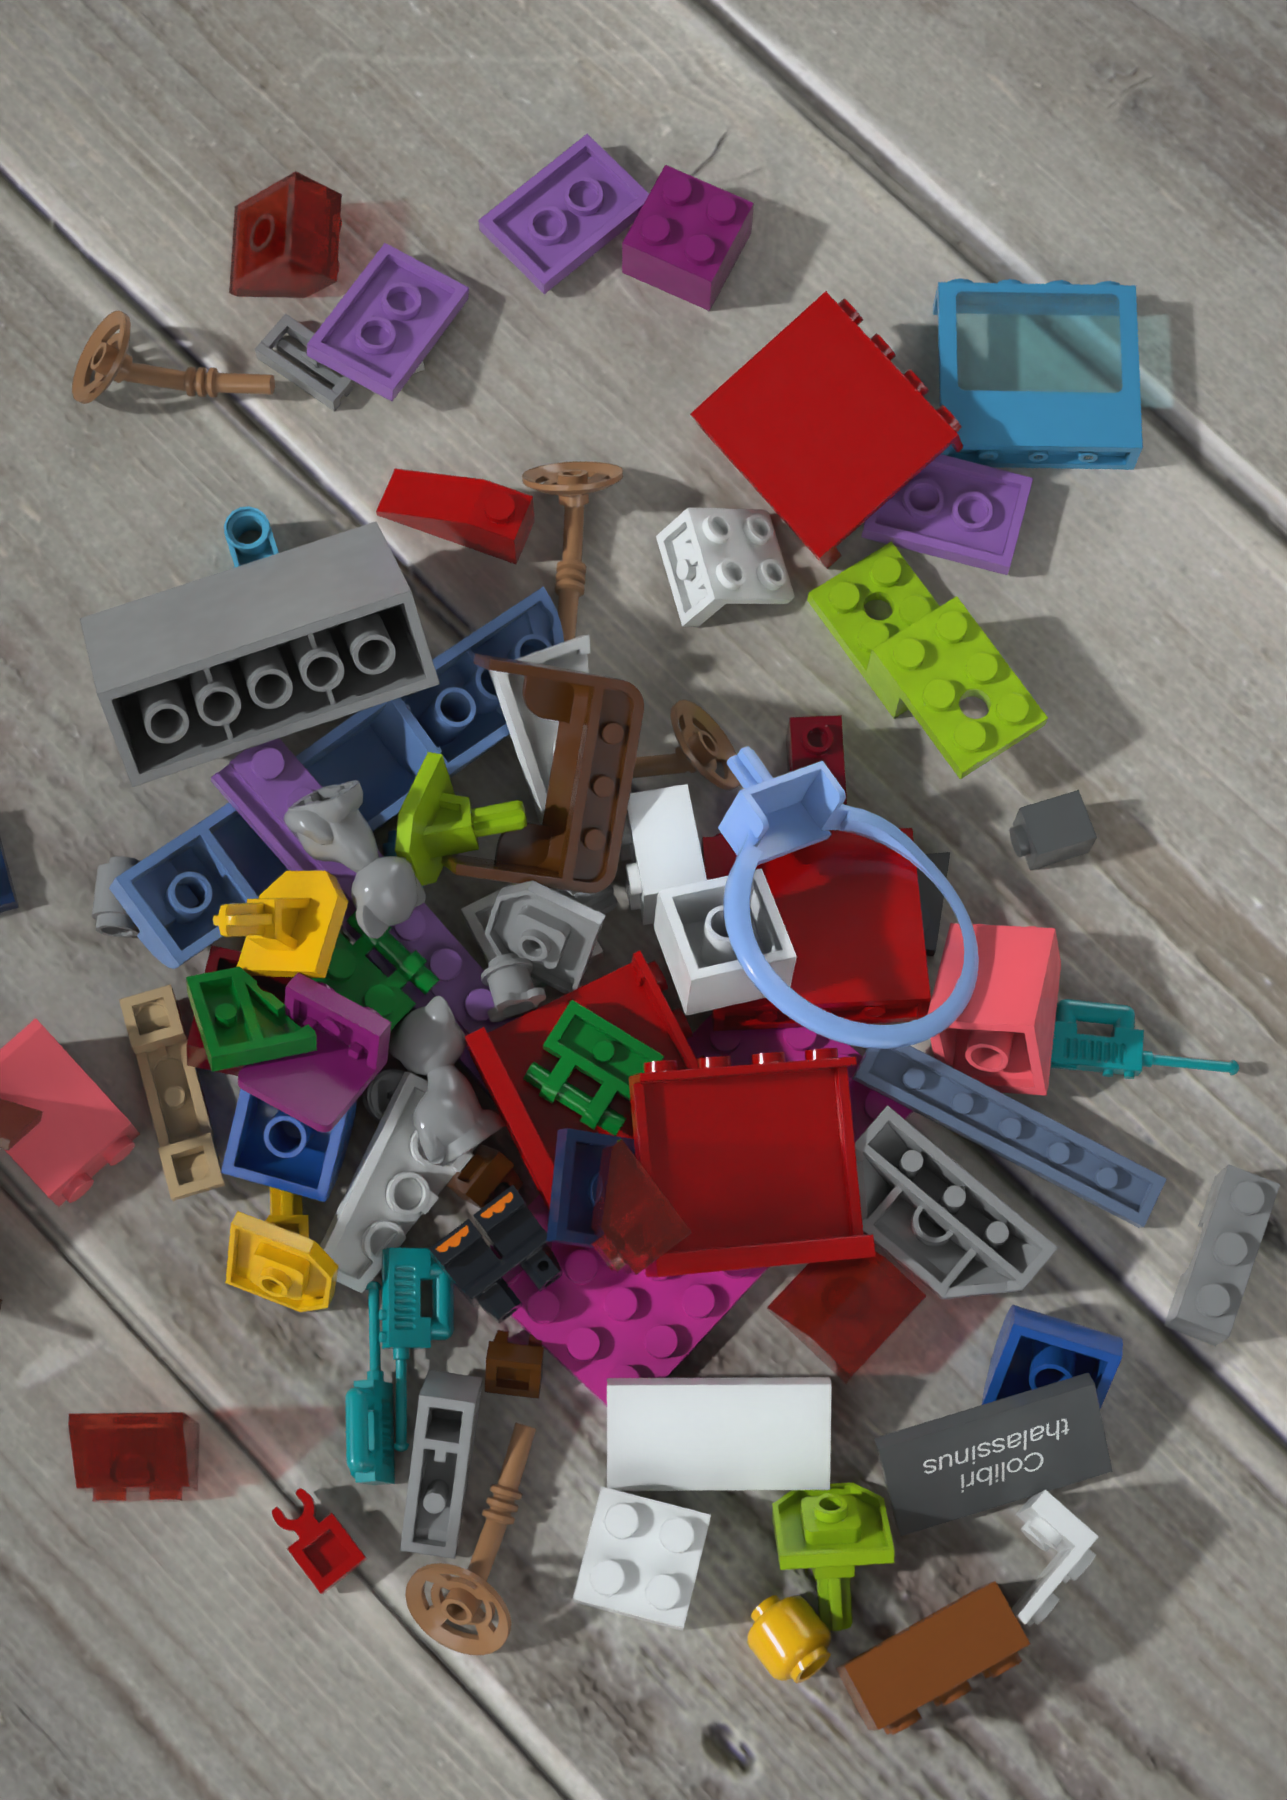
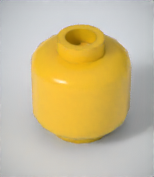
M772 1595L761 1602L751 1613L754 1623L748 1632V1646L775 1679L780 1681L793 1679L795 1683H801L818 1672L829 1660L831 1653L827 1648L831 1642L830 1629L804 1598L795 1595L780 1600L777 1595Z

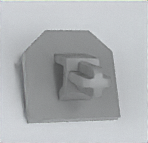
M533 880L503 887L495 899L484 934L497 956L515 953L519 955V958L529 959L533 964V971L530 974L532 978L568 994L580 988L604 923L605 914L614 910L617 905V899L613 895L614 889L609 885L606 889L597 893L579 892L572 896L567 890L554 891Z

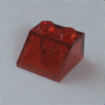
M295 171L236 205L234 210L229 293L237 297L307 298L337 282L340 267L338 255L339 236L342 226V194Z
M623 1139L612 1141L602 1149L591 1226L599 1238L592 1243V1246L611 1271L615 1270L618 1272L623 1269L625 1273L637 1275L692 1232Z
M876 1251V1257L808 1263L766 1308L845 1384L856 1375L926 1297L887 1258Z
M184 1412L69 1414L68 1427L76 1488L86 1493H92V1502H126L127 1492H149L148 1501L179 1502L182 1501L183 1491H198L200 1424Z

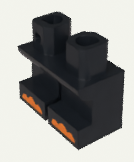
M514 1185L510 1186L473 1215L477 1227L502 1259H499L494 1254L469 1218L429 1248L433 1260L474 1308L480 1305L499 1324L522 1306V1302L507 1284L513 1277L524 1271L541 1292L563 1275L558 1260L551 1250L552 1242L546 1241L547 1232L528 1209L526 1202Z

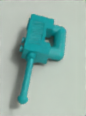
M1063 999L1057 1003L1050 1068L1101 1072L1102 1076L1105 1077L1121 1074L1124 1075L1125 1079H1134L1135 1076H1139L1142 1072V1067H1151L1152 1065L1230 1073V1076L1237 1074L1239 1071V1064L1235 1060L1224 1062L1156 1055L1152 1051H1143L1144 1030L1134 1029L1135 1012L1128 1005ZM1076 1021L1113 1025L1111 1037L1078 1034V1023Z
M389 1247L382 1250V1309L379 1310V1320H382V1331L379 1332V1342L382 1343V1349H393V1360H396V1443L393 1444V1447L398 1452H404L410 1445V1443H407V1360L410 1359V1349L431 1348V1340H447L453 1335L454 1283L431 1258L429 1248ZM432 1280V1318L421 1317V1281Z
M371 1281L366 1286L369 1300L370 1371L367 1372V1380L353 1381L354 1387L349 1389L345 1396L346 1463L352 1477L355 1479V1483L387 1485L395 1484L393 1383L385 1382L384 1371H381L379 1290L382 1289V1286L377 1281Z

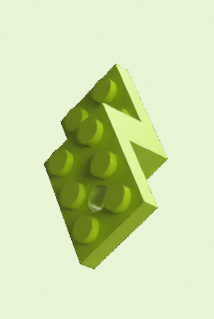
M892 541L808 593L807 601L893 719L910 710L960 780L1046 725L1048 720L1046 714L960 599L956 596L939 606ZM872 600H881L890 606L892 614L887 619L875 620L866 614L864 606ZM967 697L979 698L986 704L988 713L979 719L969 718L963 714L959 703Z

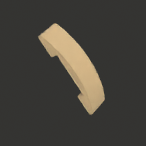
M170 984L119 999L131 1048L136 1054L160 1146L158 1151L171 1200L176 1201L226 1186L224 1175L221 1173V1161L196 1067L187 1066L188 1036L173 987Z

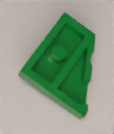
M241 967L186 977L187 994L212 1072L317 1050L315 1030L308 1024L301 1028L285 1014V1004L272 993L261 990L257 985V981Z

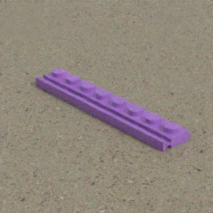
M280 738L243 750L220 772L214 774L211 777V782L289 871H327L337 878L348 900L340 929L355 943L361 935L346 921L356 911L351 897V888L357 873L341 863L313 859L306 853L300 841L283 821L284 815L290 806L302 797L322 788V786ZM378 851L379 857H383V855ZM425 903L415 907L409 919L391 926L392 930L389 933L411 953L417 950L427 960L425 966L440 979L426 995L411 982L402 989L416 1003L412 1009L413 1011L417 1008L425 1007L434 997L442 996L447 1001L454 1015L455 1022L460 1026L465 1036L485 1027L488 1033L519 1018H508L501 1022L490 1021L487 1012L494 1008V1002L489 986L484 985L481 980V974L484 970ZM375 948L366 956L388 978L397 970ZM465 1046L458 1062L492 1100Z

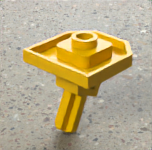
M285 871L257 899H247V903L221 905L219 915L213 916V924L219 926L220 934L224 937L246 936L237 967H241L250 976L294 977L299 972L308 978H325L348 900L337 878L327 871Z
M270 1187V1215H268L266 1221L237 1211L231 1222L225 1283L298 1312L328 1308L335 1293L338 1265L315 1240L309 1239L308 1215H303L302 1196Z

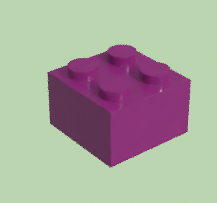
M665 165L622 242V273L710 311L751 235L754 203Z

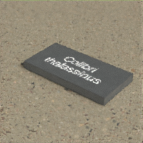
M1089 1373L874 1438L895 1524L900 1536L1028 1498L1044 1490H1054L1112 1472L1095 1383Z

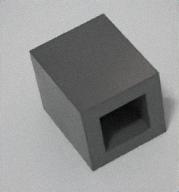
M1079 790L1020 807L1013 822L1014 827H1011L1009 831L1016 855L1018 857L1025 856L1030 871L1087 854L1097 838Z

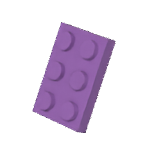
M586 134L480 218L479 230L543 294H546L635 221L649 193L600 145Z
M384 243L307 343V356L393 402L467 302L469 287Z
M940 454L865 521L861 537L885 544L892 541L896 547L1008 575L1033 478Z

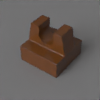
M479 1144L472 1153L474 1156L460 1173H455L446 1186L461 1199L482 1209L493 1200V1191L500 1183H503L508 1188L514 1185L517 1191L524 1183L512 1168L514 1164L500 1151Z
M498 1330L494 1340L489 1341L485 1393L539 1399L544 1356L542 1340H537L530 1334L528 1345L508 1343L509 1331Z

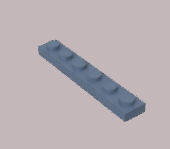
M912 1046L891 1049L867 1048L852 1077L856 1082L1138 1228L1145 1226L1167 1180L1163 1176Z

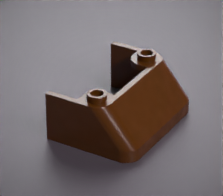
M475 653L474 664L493 671L524 675L522 695L526 707L540 718L559 721L542 824L527 822V826L523 829L501 833L497 842L495 860L453 854L442 856L441 863L455 875L518 884L533 880L548 888L581 893H597L606 889L613 882L618 868L644 714L642 694L630 682L617 678Z

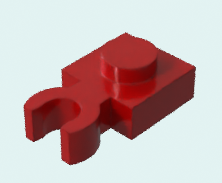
M299 1488L295 1493L304 1505L302 1515L297 1519L290 1520L286 1518L280 1508L275 1507L272 1510V1516L281 1528L290 1532H296L299 1536V1539L289 1546L287 1550L320 1594L323 1595L366 1561L367 1557L333 1513L319 1523L316 1519L317 1508L315 1500L308 1492Z

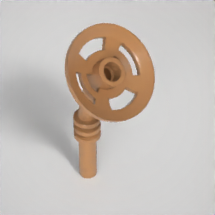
M119 310L105 317L92 333L79 358L72 383L73 397L82 404H88L96 399L109 387L112 381L120 383L123 380L186 391L189 397H195L196 394L199 397H206L207 393L209 397L215 398L218 396V393L273 395L275 391L274 375L219 373L217 368L211 367L209 370L206 367H199L198 370L195 367H188L186 371L133 363L132 356L127 354L130 342V318L126 313ZM94 370L96 371L95 380L90 383L91 374Z
M589 461L562 462L538 466L522 474V483L525 486L539 492L558 495L559 504L564 506L562 561L557 563L555 593L559 595L558 615L561 621L564 642L575 638L579 597L584 595L586 565L582 563L584 505L589 503V494L606 489L623 478V469L614 464Z
M689 700L678 701L672 706L670 711L673 731L679 744L675 749L676 753L636 757L633 778L680 774L687 771L695 773L698 771L704 778L721 789L731 791L740 785V782L726 764L730 757L737 755L731 742L715 720L700 706ZM717 762L722 763L724 779L714 772L717 769Z
M515 1422L497 1484H492L489 1489L494 1495L486 1499V1503L490 1508L483 1509L482 1515L486 1518L468 1569L444 1563L429 1564L419 1568L412 1575L406 1586V1603L415 1622L436 1642L456 1652L468 1655L490 1654L500 1649L510 1634L511 1617L509 1610L498 1592L487 1583V1579L506 1528L515 1522V1518L511 1516V1513L518 1512L519 1506L514 1502L515 1500H521L523 1495L518 1489L536 1428ZM426 1581L434 1583L431 1588V1600L433 1603L431 1606H429L425 1596L424 1587ZM442 1588L450 1590L445 1599ZM483 1602H484L485 1610H486L485 1613H484V1611L480 1608V1606H481V1604H482ZM495 1607L499 1617L497 1628L492 1623ZM449 1619L458 1625H475L478 1635L459 1631L445 1623V1621Z

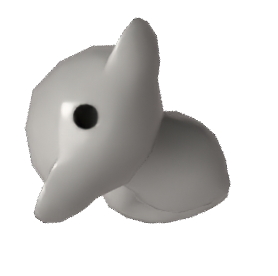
M359 780L322 787L302 797L290 806L284 815L283 821L300 841L306 853L313 859L341 863L357 873L351 888V897L356 907V920L366 935L370 938L378 939L389 926L400 924L410 918L414 908L425 902V891L415 876L411 863L404 857H379L373 832L358 810L363 804V790Z
M442 996L434 997L425 1007L417 1008L406 1015L390 1032L388 1050L394 1058L402 1062L409 1072L426 1075L428 1078L426 1093L420 1099L413 1113V1124L418 1132L422 1148L429 1163L445 1166L484 1141L506 1124L502 1117L492 1110H482L471 1084L454 1066L465 1049V1034L455 1022L454 1015L447 1001Z

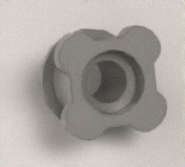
M508 953L493 958L488 963L489 968L485 969L481 974L482 983L489 986L494 1002V1008L487 1012L491 1022H501L508 1018L521 1017L539 1008V1003L546 999L544 989L534 988L530 976L533 971L532 961L519 958L518 954Z

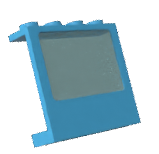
M968 279L938 282L933 303V315H938L939 407L944 405L962 426L957 433L964 447L957 452L950 445L941 453L942 455L998 468L1134 470L1143 449L1136 285H1120L1114 281H1103L1095 285L1071 284L1064 280H1055L1046 284H1024L1013 279L1002 280L998 283H973Z

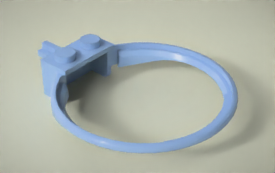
M749 746L740 749L737 755L730 757L726 764L744 789L739 791L718 827L737 855L725 885L723 898L724 920L734 953L757 989L781 1012L805 1028L831 1040L863 1048L891 1049L915 1045L936 1036L953 1024L966 1008L976 986L979 966L978 945L972 922L963 902L938 867L894 824L867 810L843 804L846 799L845 791L823 761L773 778L755 751L751 750ZM829 830L854 833L896 851L919 868L936 885L950 904L958 920L964 942V964L961 976L957 980L953 992L932 1013L911 1022L894 1025H874L851 1021L831 1014L810 1003L797 994L776 974L765 959L754 936L750 917V894L756 866L829 839L831 835Z

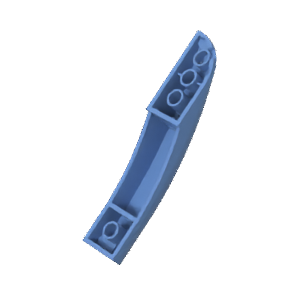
M544 586L432 659L439 685L358 711L295 757L322 787L359 780L363 790V804L358 810L374 833L398 816L399 810L428 752L443 754L448 774L451 778L510 735L489 670L474 664L475 653L515 660L564 642L558 612ZM227 803L117 876L109 889L140 930L137 937L162 964L168 968L176 969L223 937L220 934L219 926L213 924V916L219 915L221 905L247 903V899H257L285 871L289 870L230 803Z

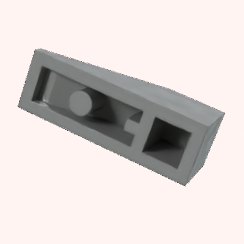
M428 1370L419 1394L400 1551L456 1558L477 1429L482 1377Z

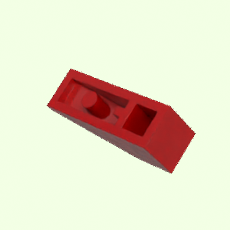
M394 469L376 510L377 516L516 565L535 522L533 496L484 479L404 469Z

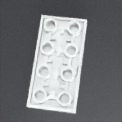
M830 1377L607 1378V1488L618 1491L830 1490L832 1387Z

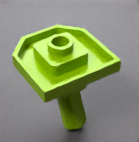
M428 752L399 810L395 842L396 855L404 857L411 863L415 876L422 886L435 883L444 866L441 863L442 856L479 850L478 837L520 830L526 827L527 817L522 801L515 800L472 808L469 797L455 795L443 754Z
M853 1482L830 1484V1490H791L772 1504V1518L780 1570L812 1568L813 1575L817 1579L819 1617L832 1631H842L851 1628L853 1616L850 1577H855V1566L894 1563V1545L884 1497Z

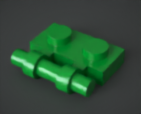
M355 911L346 922L361 937L352 945L339 932L326 977L310 979L329 985L336 993L362 1007L374 1009L383 1018L391 1022L392 1031L416 1005L402 989L411 982L426 995L440 979L425 966L427 960L417 950L411 953L389 933L392 930L391 926L378 939L370 938L357 923ZM374 948L397 969L389 978L366 958Z
M571 1000L543 1044L544 1050L560 1060L552 1072L533 1062L523 1080L539 1089L540 1093L538 1096L551 1104L557 1100L581 1115L580 1122L593 1130L599 1126L610 1134L617 1136L627 1118L609 1108L616 1094L631 1102L628 1077L644 1073V1063L663 1061L664 1055L574 1000ZM574 1069L579 1070L601 1084L594 1098L567 1082Z

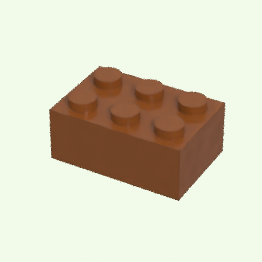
M993 1581L976 1588L835 1669L867 1729L879 1731L883 1728L886 1735L890 1733L894 1735L921 1720L922 1717L917 1708L931 1700L936 1707L940 1705L943 1707L972 1691L973 1689L968 1679L982 1673L985 1679L991 1676L994 1678L1021 1663L1022 1659L1018 1651L1030 1645V1642L997 1582Z

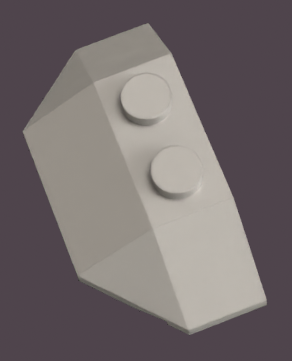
M888 1105L855 1142L863 1234H873L876 1245L941 1300L1023 1291L1058 1249L1056 1245Z

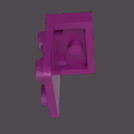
M298 972L286 985L285 1014L301 1028L308 1024L315 1030L317 1050L244 1065L238 1073V1086L319 1132H329L387 1063L391 1022L383 1018L374 1009L362 1007L336 993L329 985L316 982Z

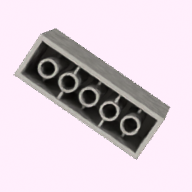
M377 521L80 618L96 693L132 787L440 684L411 589Z

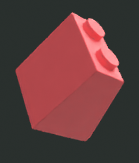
M950 923L928 1014L939 1008L949 998L962 973L964 942L962 931L957 923ZM972 924L979 956L976 986L962 1014L944 1031L930 1038L934 1058L1001 1093L1047 1096L1061 971L1056 929L1035 926Z
M36 1018L0 1049V1099L43 1111L41 1122L10 1150L5 1151L58 1207L66 1200L72 1203L81 1198L92 1187L94 1183L92 1177L107 1163L110 1166H114L129 1155L135 1147L133 1140L140 1133Z

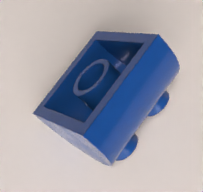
M240 1089L221 1173L326 1202L335 1186L346 1155L354 1124L357 1100L331 1131L319 1132Z
M1012 1305L1004 1319L996 1341L985 1382L982 1405L1089 1373L1095 1383L1098 1403L1101 1409L1123 1357V1340L1121 1337Z

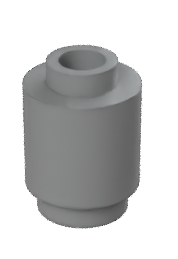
M116 856L111 857L108 864L98 866L92 918L97 920V932L113 937H134L138 935V927L109 887L117 876L140 862L139 860L131 857Z

